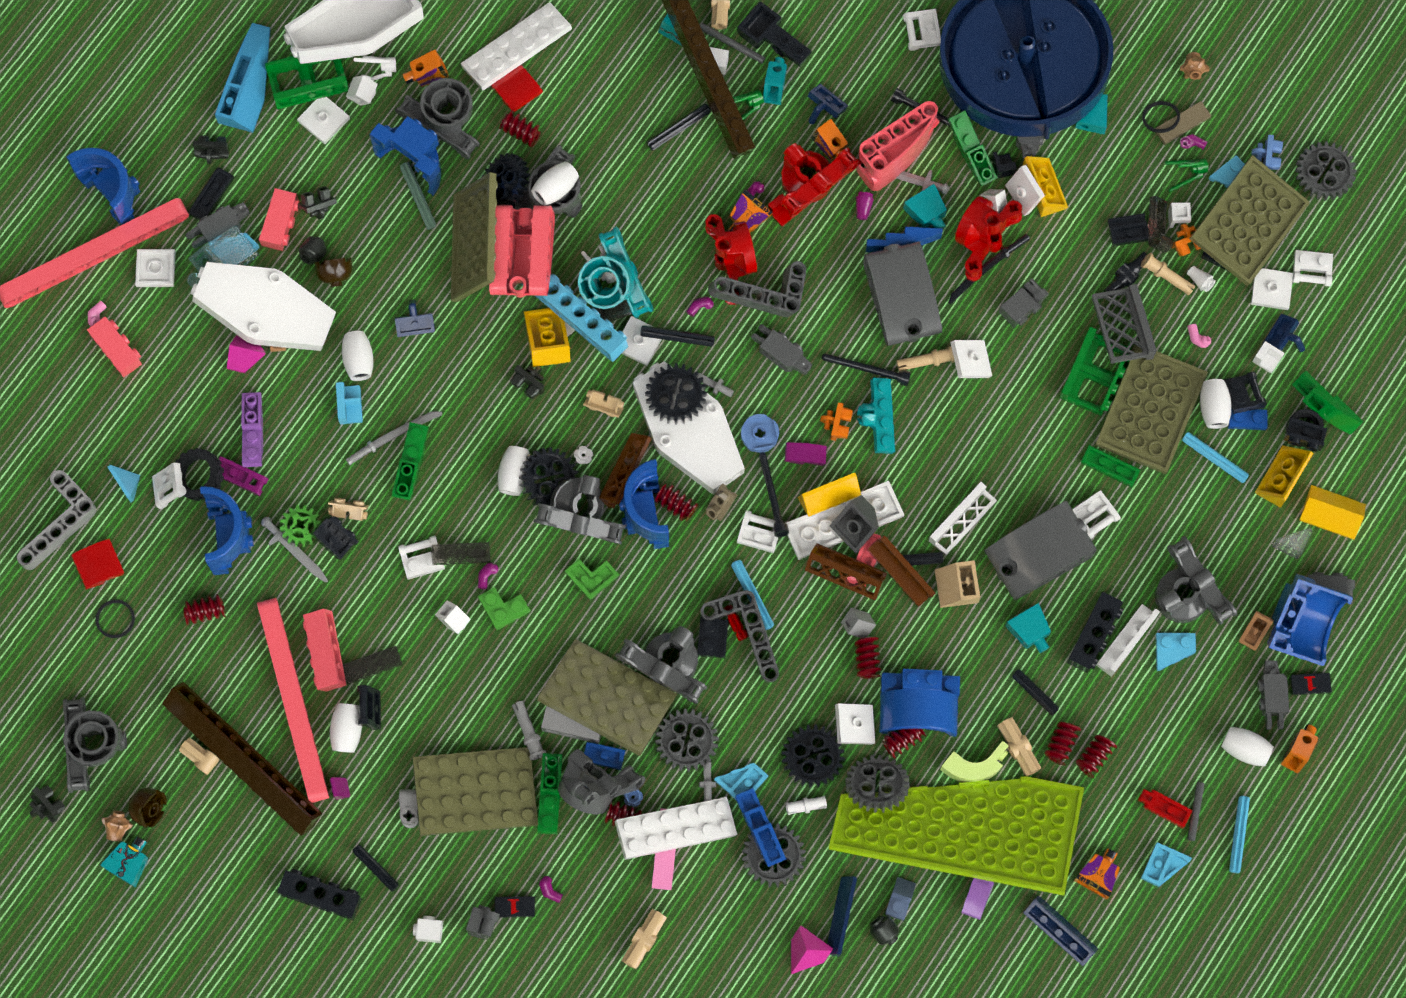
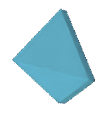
M112 465L108 466V469L130 503L133 502L140 475Z

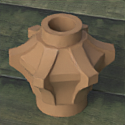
M1191 52L1187 54L1184 64L1180 66V71L1185 73L1184 78L1196 80L1201 79V75L1209 71V66L1204 63L1205 59L1201 58L1199 53Z
M113 811V814L109 817L102 818L108 840L122 841L125 832L132 828L133 824L129 822L130 820L126 819L124 812Z

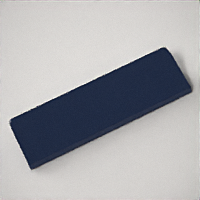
M854 876L842 877L839 885L827 945L833 948L829 955L836 957L841 956L857 882V878Z
M1037 896L1023 912L1082 966L1098 950L1091 941L1040 896Z

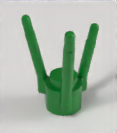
M759 89L733 97L735 103L746 100L747 105L753 107L741 116L743 120L754 111L761 109L760 104L764 103Z
M1202 158L1165 161V165H1178L1179 168L1190 167L1191 173L1196 174L1170 188L1169 192L1177 190L1196 179L1203 178V173H1207L1209 169L1207 160Z

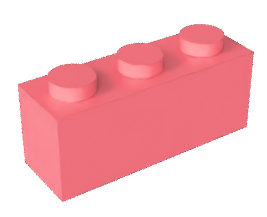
M274 189L259 238L261 246L283 251L284 246L288 245L290 239L288 233L290 228L294 227L295 211L298 212L299 210L298 204L300 201L297 193Z
M104 317L88 328L87 331L124 378L142 365L139 360L141 355L135 348L131 349L128 346L130 341L124 334L120 336L117 332L119 328L116 323Z

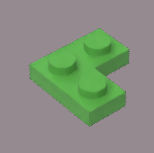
M580 559L565 570V574L590 601L619 577L618 572L607 560L593 572Z
M495 587L478 596L496 630L531 612L521 594L506 603H503Z

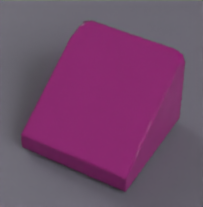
M332 777L330 782L334 798L340 800L350 797L347 779Z

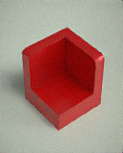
M783 193L768 204V209L772 211L771 216L780 226H784L793 219L790 217L789 211L779 204L784 197Z

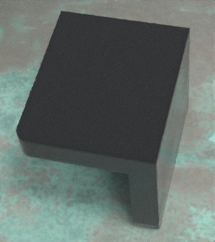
M993 152L991 159L998 177L997 179L1013 176L1016 173L1017 167L1015 162H1012L1010 154L998 156L997 152Z

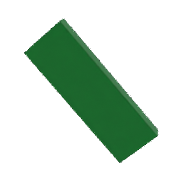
M1091 445L1088 446L1080 462L1131 488L1141 469Z

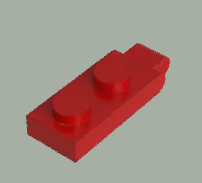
M1143 789L1138 798V801L1144 803L1143 807L1182 829L1185 827L1193 811L1155 790L1149 792Z

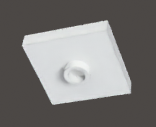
M324 97L315 100L297 121L323 144H326L350 119V116L330 99Z
M1026 165L1021 166L1005 185L1012 198L1021 203L1024 216L1030 214L1045 196Z
M137 249L136 287H174L175 249Z
M1262 268L1254 278L1251 305L1288 310L1293 273Z
M631 316L622 331L627 337L628 348L622 354L648 366L662 339L642 337L640 335L641 327L643 325H651Z
M954 340L950 342L958 378H989L992 376L984 340Z
M836 704L838 743L875 744L873 705Z

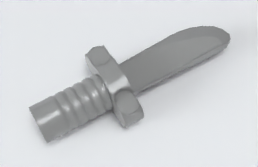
M699 373L697 378L703 377L702 383L714 388L713 394L716 395L719 391L732 397L734 390L722 385L724 380L719 379L716 382Z
M707 761L704 767V782H699V787L704 788V802L712 800V788L716 787V782L711 781V762Z

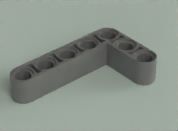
M796 261L785 269L780 293L726 277H718L708 286V292L714 298L778 316L790 317L800 309L806 266L802 262ZM793 268L797 271L798 275L794 274ZM716 284L721 286L722 291L716 287ZM790 286L794 288L795 293L790 290ZM734 289L738 290L739 296L735 294ZM751 294L756 296L757 301L752 298ZM769 299L773 300L774 305L770 304ZM786 303L791 306L792 310L787 308Z
M745 590L703 604L700 614L706 621H712L737 612L741 613L761 678L767 683L776 681L779 676V670L754 594L751 591ZM749 595L752 602L744 605L741 602V597ZM724 601L732 602V610H724L722 603ZM709 606L715 610L714 615L710 617L704 614V609ZM754 613L758 618L757 622L749 623L747 615ZM761 632L764 637L763 640L756 642L753 639V633ZM766 650L769 653V659L761 660L758 655L759 652ZM766 669H773L775 671L773 679L765 677L764 672Z

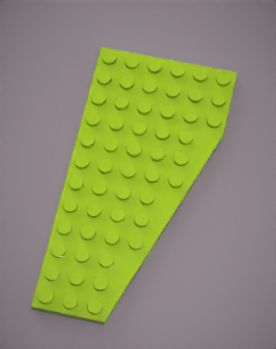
M1027 776L1012 780L991 782L989 780L962 782L959 785L929 788L927 786L910 787L904 802L899 801V807L892 805V810L886 807L884 813L880 808L877 809L876 813H874L873 808H870L869 811H866V806L859 808V802L853 804V798H849L848 794H841L829 850L1064 896L1084 787Z

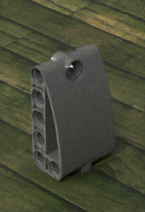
M920 241L901 246L899 244H891L883 250L865 254L863 260L864 269L886 345L891 346L906 341L916 342L922 337L942 333L934 289ZM915 329L918 333L910 334L908 330Z
M1064 501L1001 538L985 549L984 552L997 571V577L1003 581L1013 600H1017L1091 559L1097 552V549L1087 534L1088 531L1081 518H1077L1069 503ZM1002 568L1010 569L1011 574L1005 575L1002 572Z

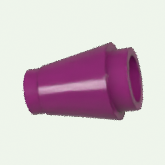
M858 192V196H856V219H868L874 202L872 193Z

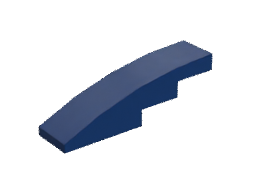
M905 227L904 234L886 233L885 240L867 239L866 252L880 251L891 244H899L901 246L920 241L921 245H925L941 239L943 228Z
M754 788L735 795L738 806L767 867L786 860L771 823H769L762 805H760Z

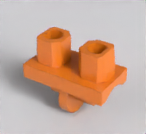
M1186 223L1181 224V230L1176 232L1177 237L1184 236V238L1170 243L1171 248H1176L1180 257L1191 253L1187 243L1192 242L1189 238L1192 236L1191 232L1195 231L1194 226L1188 227ZM1193 243L1196 250L1201 249L1195 243Z
M838 403L835 418L832 417L833 411L831 410L827 411V416L823 415L820 418V421L825 423L824 429L830 430V425H833L830 439L836 441V438L847 439L849 427L839 424L840 420L851 422L853 410L843 407V403Z

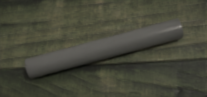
M1197 782L1187 838L1189 841H1195L1205 785L1202 782Z

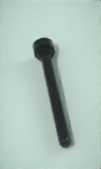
M899 88L895 90L891 98V102L895 104L903 103L913 109L921 105L906 97L904 91ZM937 112L936 118L939 122L950 127L947 120L948 117Z
M826 353L821 356L823 361L895 379L903 386H908L910 371L904 370L898 373Z
M761 452L759 459L775 520L773 527L774 536L784 537L789 534V528L782 520L766 453Z

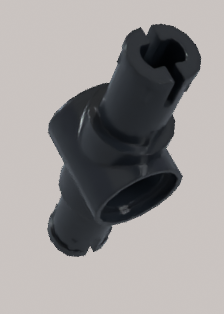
M1142 252L1133 262L1124 263L1115 272L1114 280L1103 292L1120 290L1132 285L1139 278V273L1142 269L1141 263L1148 254Z

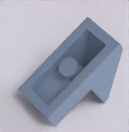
M897 877L885 915L904 921L916 883Z

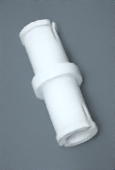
M825 796L811 799L806 797L801 801L786 803L788 815L800 812L810 813L811 810L827 808Z

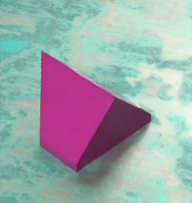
M236 335L229 345L227 369L246 374V371L266 353L261 345L248 343Z
M800 926L791 939V974L824 963L833 948Z

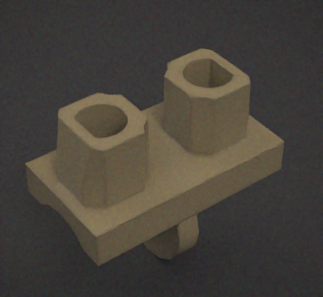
M722 484L706 508V515L712 520L717 518L719 521H722L738 495L729 491L726 485Z

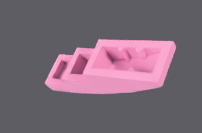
M676 849L655 853L652 888L672 890Z

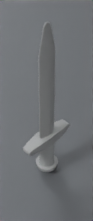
M932 170L928 172L926 178L905 171L896 177V179L922 186V191L933 184L942 194L949 191L947 183L941 184L931 181Z
M263 518L261 525L265 526L274 535L269 542V546L279 541L314 576L327 583L328 580L322 570L298 546L295 547L293 541L288 544V537L282 538L285 532H281L270 521L271 518Z

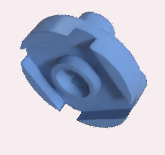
M752 415L741 428L742 442L751 452H767L777 444L779 438L778 425L767 415ZM758 429L765 432L762 438L755 435Z

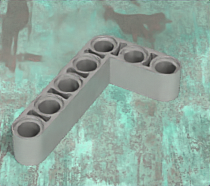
M57 470L53 472L50 481L71 506L18 553L17 560L26 570L36 568L96 513V506L92 500L64 471ZM59 478H65L62 484H56ZM72 491H78L75 497H69ZM85 504H90L89 510L82 511V507ZM76 517L74 523L67 524L69 518ZM61 530V534L58 537H53L54 531ZM41 543L47 544L45 549L38 550V546ZM32 556L30 562H23L25 557Z

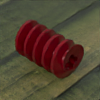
M511 110L502 120L499 129L503 128L505 133L509 132L512 137L516 135L517 140L522 139L524 144L528 143L529 147H533L541 135V131H538L539 125L537 124L533 128V121L526 124V117L519 120L520 114L518 113L514 117V110Z
M666 483L656 495L655 503L661 502L662 508L667 506L668 512L673 511V516L680 515L679 520L683 521L686 519L687 522L697 509L698 503L692 506L691 498L685 501L686 494L679 497L680 490L672 492L674 485L667 488Z
M216 594L215 600L208 596V602H205L203 597H201L199 604L195 599H193L192 605L185 601V607H183L187 626L190 623V619L193 624H196L198 618L201 622H204L205 616L211 621L213 614L216 619L220 618V613L226 617L223 600L218 594Z
M863 637L854 643L858 647L855 653L859 655L856 657V662L859 663L856 665V668L860 670L857 672V677L874 679L881 677V675L876 674L881 668L875 667L876 664L881 663L880 660L875 659L880 653L874 652V649L879 648V645L874 644L875 641L879 640L878 637Z
M1058 722L1057 727L1059 729L1054 730L1055 736L1051 737L1052 743L1048 744L1049 750H1046L1044 754L1052 762L1066 766L1062 759H1069L1065 753L1072 752L1068 746H1075L1076 743L1071 739H1078L1079 736L1074 732H1081V728L1071 723Z
M923 729L897 730L898 733L891 731V737L885 735L882 743L890 756L895 759L896 751L902 755V747L908 751L909 743L912 746H916L914 740L917 739L921 743V735L925 737L926 735Z
M1095 735V741L1089 743L1090 747H1086V753H1082L1080 755L1081 759L1076 760L1078 768L1085 775L1093 779L1095 777L1091 772H1099L1096 766H1104L1100 760L1107 761L1108 758L1105 754H1113L1110 747L1117 749V745L1101 735Z
M619 801L614 805L611 802L605 817V823L607 824L611 819L612 826H615L616 820L642 815V810H638L634 814V807L627 811V804L620 808Z

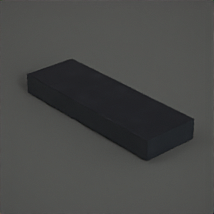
M217 167L188 211L189 215L197 220L204 216H210L233 181L234 176Z

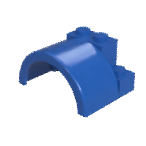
M408 116L399 127L390 128L387 125L383 126L378 123L370 133L374 154L381 159L386 153L394 149L416 163L414 165L416 172L421 171L424 173L422 177L429 184L428 193L434 196L441 181V168L436 147L439 145L437 134L431 129L427 130L422 127V123L414 118L412 120Z
M83 148L66 156L75 176L87 189L94 185L110 202L109 204L112 209L109 211L120 225L135 219L132 205L134 197L140 193L138 188L139 182L134 176L129 177L127 169L114 154L100 148ZM96 168H103V169L98 173V171H97Z
M656 459L641 464L631 473L625 484L624 496L619 507L620 511H624L625 518H622V525L626 526L625 529H627L628 535L637 533L649 540V544H653L654 549L669 547L668 525H658L653 498V493L660 491ZM638 487H639L640 489H644V491H636V490H637Z
M202 486L200 487V493L205 497L206 507L209 509L207 513L209 519H215L217 550L205 554V561L213 575L229 574V568L232 567V562L239 554L251 553V547L254 546L253 535L249 534V528H252L251 516L248 517L246 511H240L237 503L226 492L214 487Z
M1296 574L1292 585L1286 583L1273 613L1274 627L1267 642L1268 647L1324 666L1327 660V643L1334 621L1341 608L1346 603L1351 604L1353 597L1341 591L1317 584L1314 579Z
M903 669L901 674L882 673L879 732L887 734L890 731L900 729H927L945 732L949 736L956 737L960 676L942 675V670Z

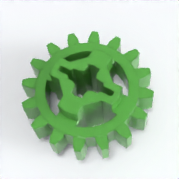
M296 505V510L294 511L290 507L289 514L283 513L285 520L280 519V524L284 525L280 527V531L285 532L282 538L288 537L287 543L290 544L293 541L295 542V547L298 546V543L305 547V542L311 545L312 538L314 537L309 533L308 528L313 524L314 531L321 522L319 520L316 521L319 515H313L314 509L311 508L307 511L306 505H304L303 509ZM292 519L293 524L288 528V522ZM297 523L304 524V529L297 528Z

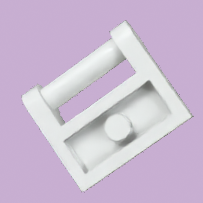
M936 9L903 14L909 37V50L914 51L919 48L940 46L941 35ZM916 19L919 22L922 39L918 41L916 40L913 20Z
M1295 250L1293 283H1299L1300 281L1319 283L1331 287L1333 254ZM1300 271L1325 273V277L1300 274Z
M172 463L152 476L157 508L163 509L175 498L186 494V488L182 485L180 463ZM173 488V491L171 493L164 496V493L166 491Z
M1101 490L1072 509L1077 518H1081L1084 522L1090 539L1094 538L1096 533L1112 522H1117L1121 519L1118 512ZM1107 510L1109 516L1093 527H1088L1087 524Z
M746 510L737 543L774 553L778 537L774 536V532L748 524L751 521L774 527L775 520L754 515L751 511Z
M431 536L428 540L404 546V544L398 546L408 580L445 569L436 536ZM433 547L432 552L407 558L406 553Z

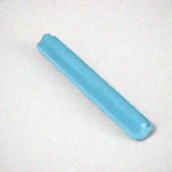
M1190 432L1184 435L1182 439L1184 443L1241 483L1246 481L1249 476L1247 472Z
M737 560L733 562L731 566L743 590L751 591L755 596L765 630L771 629L774 623L742 561ZM747 595V597H748V599H749V601H750V603H751V602H752V599H751V597H750L749 595Z
M1240 796L1238 799L1229 871L1232 873H1240L1250 802V798L1247 796Z

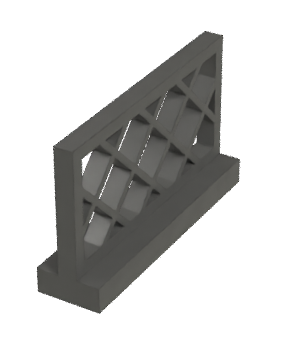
M1137 284L1129 285V288L1092 294L1091 298L1110 363L1145 358L1146 360L1153 359L1157 350ZM1119 295H1125L1127 301L1123 305L1116 301L1115 298ZM1104 298L1109 301V304L1105 308L1098 303V299ZM1112 303L1121 308L1118 314L1108 310ZM1123 310L1131 314L1132 318L1130 321L1120 317ZM1105 313L1115 318L1111 325L1103 320ZM1117 320L1126 325L1123 331L1113 326ZM1128 327L1136 331L1134 338L1125 333ZM1110 330L1119 335L1116 341L1108 337ZM1121 337L1131 342L1128 348L1118 343ZM1133 343L1141 348V353H1134L1129 350ZM1117 347L1124 351V354L1114 357L1113 349Z

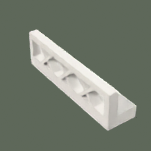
M982 482L976 486L930 536L929 542L945 556L997 502L986 491L987 486ZM982 494L991 501L987 506L978 507V499ZM967 510H976V518L974 520H965ZM954 524H963L964 531L960 534H953L952 527ZM950 537L951 545L947 549L938 543L941 538Z
M1142 604L1096 666L1112 677L1160 611L1157 609L1151 611Z

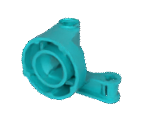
M615 226L609 232L599 233V238L606 255L592 258L584 264L579 272L578 287L584 300L593 307L601 309L615 307L624 300H627L635 318H639V315L648 311L653 312L652 303L638 279V271L627 254L619 228ZM605 272L613 273L617 283L613 288L606 287L603 289L598 278H601Z

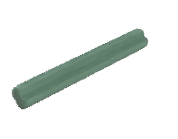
M405 162L400 165V169L426 228L431 230L436 227L435 220L410 163Z

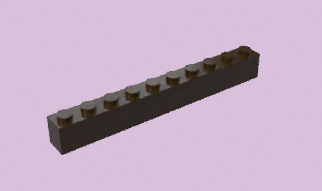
M661 0L733 159L750 153L755 148V145L689 1Z
M182 682L173 687L162 703L168 711L180 720L196 738L201 740L253 792L259 795L267 805L279 814L294 831L302 836L312 830L323 813L187 684Z

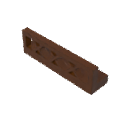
M631 433L599 496V499L608 508L614 509L616 504H620L624 496L625 484L631 473L638 467L651 441L649 436Z
M886 536L879 537L866 549L917 607L936 594Z
M818 543L812 549L805 567L807 572L875 601L887 576V573ZM814 560L819 562L822 568L817 569L812 567V561ZM829 570H838L840 576L835 577L831 575ZM852 576L856 578L858 583H849L847 577ZM871 584L875 586V592L868 591L865 585Z

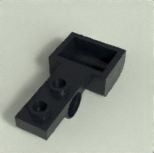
M760 1L738 25V34L756 49L765 41L768 42L781 57L786 56L801 67L812 54V51L779 26L782 17Z

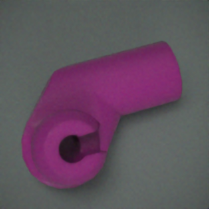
M1194 134L1185 136L1180 140V146L1184 149L1197 146L1204 150L1208 143Z
M755 181L747 191L755 196L756 193H762L765 186L760 181Z
M708 296L697 298L692 302L686 313L694 317L702 307L711 309L714 306V302Z
M487 563L479 571V589H487L488 577L498 572L496 564Z
M544 876L539 882L542 895L545 898L560 903L563 894L553 890L551 877Z

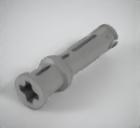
M524 701L516 702V705L513 704L512 708L524 734V745H527L530 752L529 758L530 760L542 758L546 750H543L540 743L541 737L535 733Z

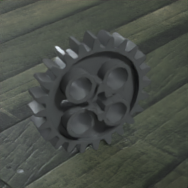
M1327 141L1324 146L1318 142L1316 147L1311 144L1309 149L1305 148L1304 154L1299 156L1300 160L1297 161L1296 165L1298 167L1295 170L1296 173H1300L1296 179L1302 180L1299 186H1306L1304 192L1310 190V197L1317 194V200L1320 196H1323L1324 201L1327 200L1328 196L1334 200L1336 195L1341 198L1343 193L1347 194L1348 188H1352V182L1356 179L1353 175L1357 172V170L1352 169L1356 163H1350L1353 156H1346L1348 150L1342 152V146H1339L1337 149L1335 148V143L1329 146ZM1319 157H1324L1326 161H1321ZM1334 158L1335 161L1331 165L1329 171L1326 173L1322 182L1318 184L1317 181L1321 177L1323 171L1326 169L1330 160ZM1335 166L1341 167L1343 171L1336 170ZM1313 171L1317 176H1312L1309 172ZM1325 181H1331L1333 186H1329Z
M685 708L683 714H680L676 710L675 717L670 713L669 721L665 718L663 719L665 726H658L662 732H656V736L661 738L655 741V744L661 745L657 748V752H663L660 755V759L667 758L666 765L673 763V770L676 766H679L680 772H682L684 767L687 768L688 773H690L691 767L698 771L699 764L704 768V761L711 762L709 755H716L712 749H718V745L713 743L719 740V737L713 736L717 733V729H711L714 722L707 723L708 716L703 719L701 718L702 712L695 715V711L692 709L691 713L688 714ZM692 724L686 756L682 757L688 725ZM682 725L685 728L684 732L676 733L674 731L675 726ZM696 729H701L704 735L696 737L693 732ZM678 744L681 749L679 752H672L670 746ZM691 748H698L700 754L692 756L689 751Z
M871 755L870 760L863 757V763L856 761V767L851 766V772H847L846 792H848V797L853 798V804L859 802V808L866 806V811L873 808L874 813H876L877 809L880 808L884 813L886 807L889 810H892V805L899 807V801L904 802L905 796H908L910 783L907 770H902V764L896 765L895 759L889 762L888 756L884 760H882L881 755L877 759H874L873 755ZM880 770L879 795L875 797L876 774Z
M777 823L776 828L773 829L778 841L784 840L788 844V847L782 850L786 860L790 862L789 868L783 869L777 863V873L774 872L773 865L768 871L761 870L760 864L765 861L752 835H748L751 842H744L748 849H742V853L747 854V856L742 857V861H748L744 865V869H751L748 872V876L754 874V882L761 879V886L765 881L768 882V888L771 887L772 883H775L776 887L779 888V882L786 886L787 879L793 882L794 878L792 875H800L797 869H803L804 866L800 862H805L806 858L801 857V855L806 853V850L800 849L804 843L797 842L800 836L793 837L794 830L788 833L786 825L783 829H780V825Z

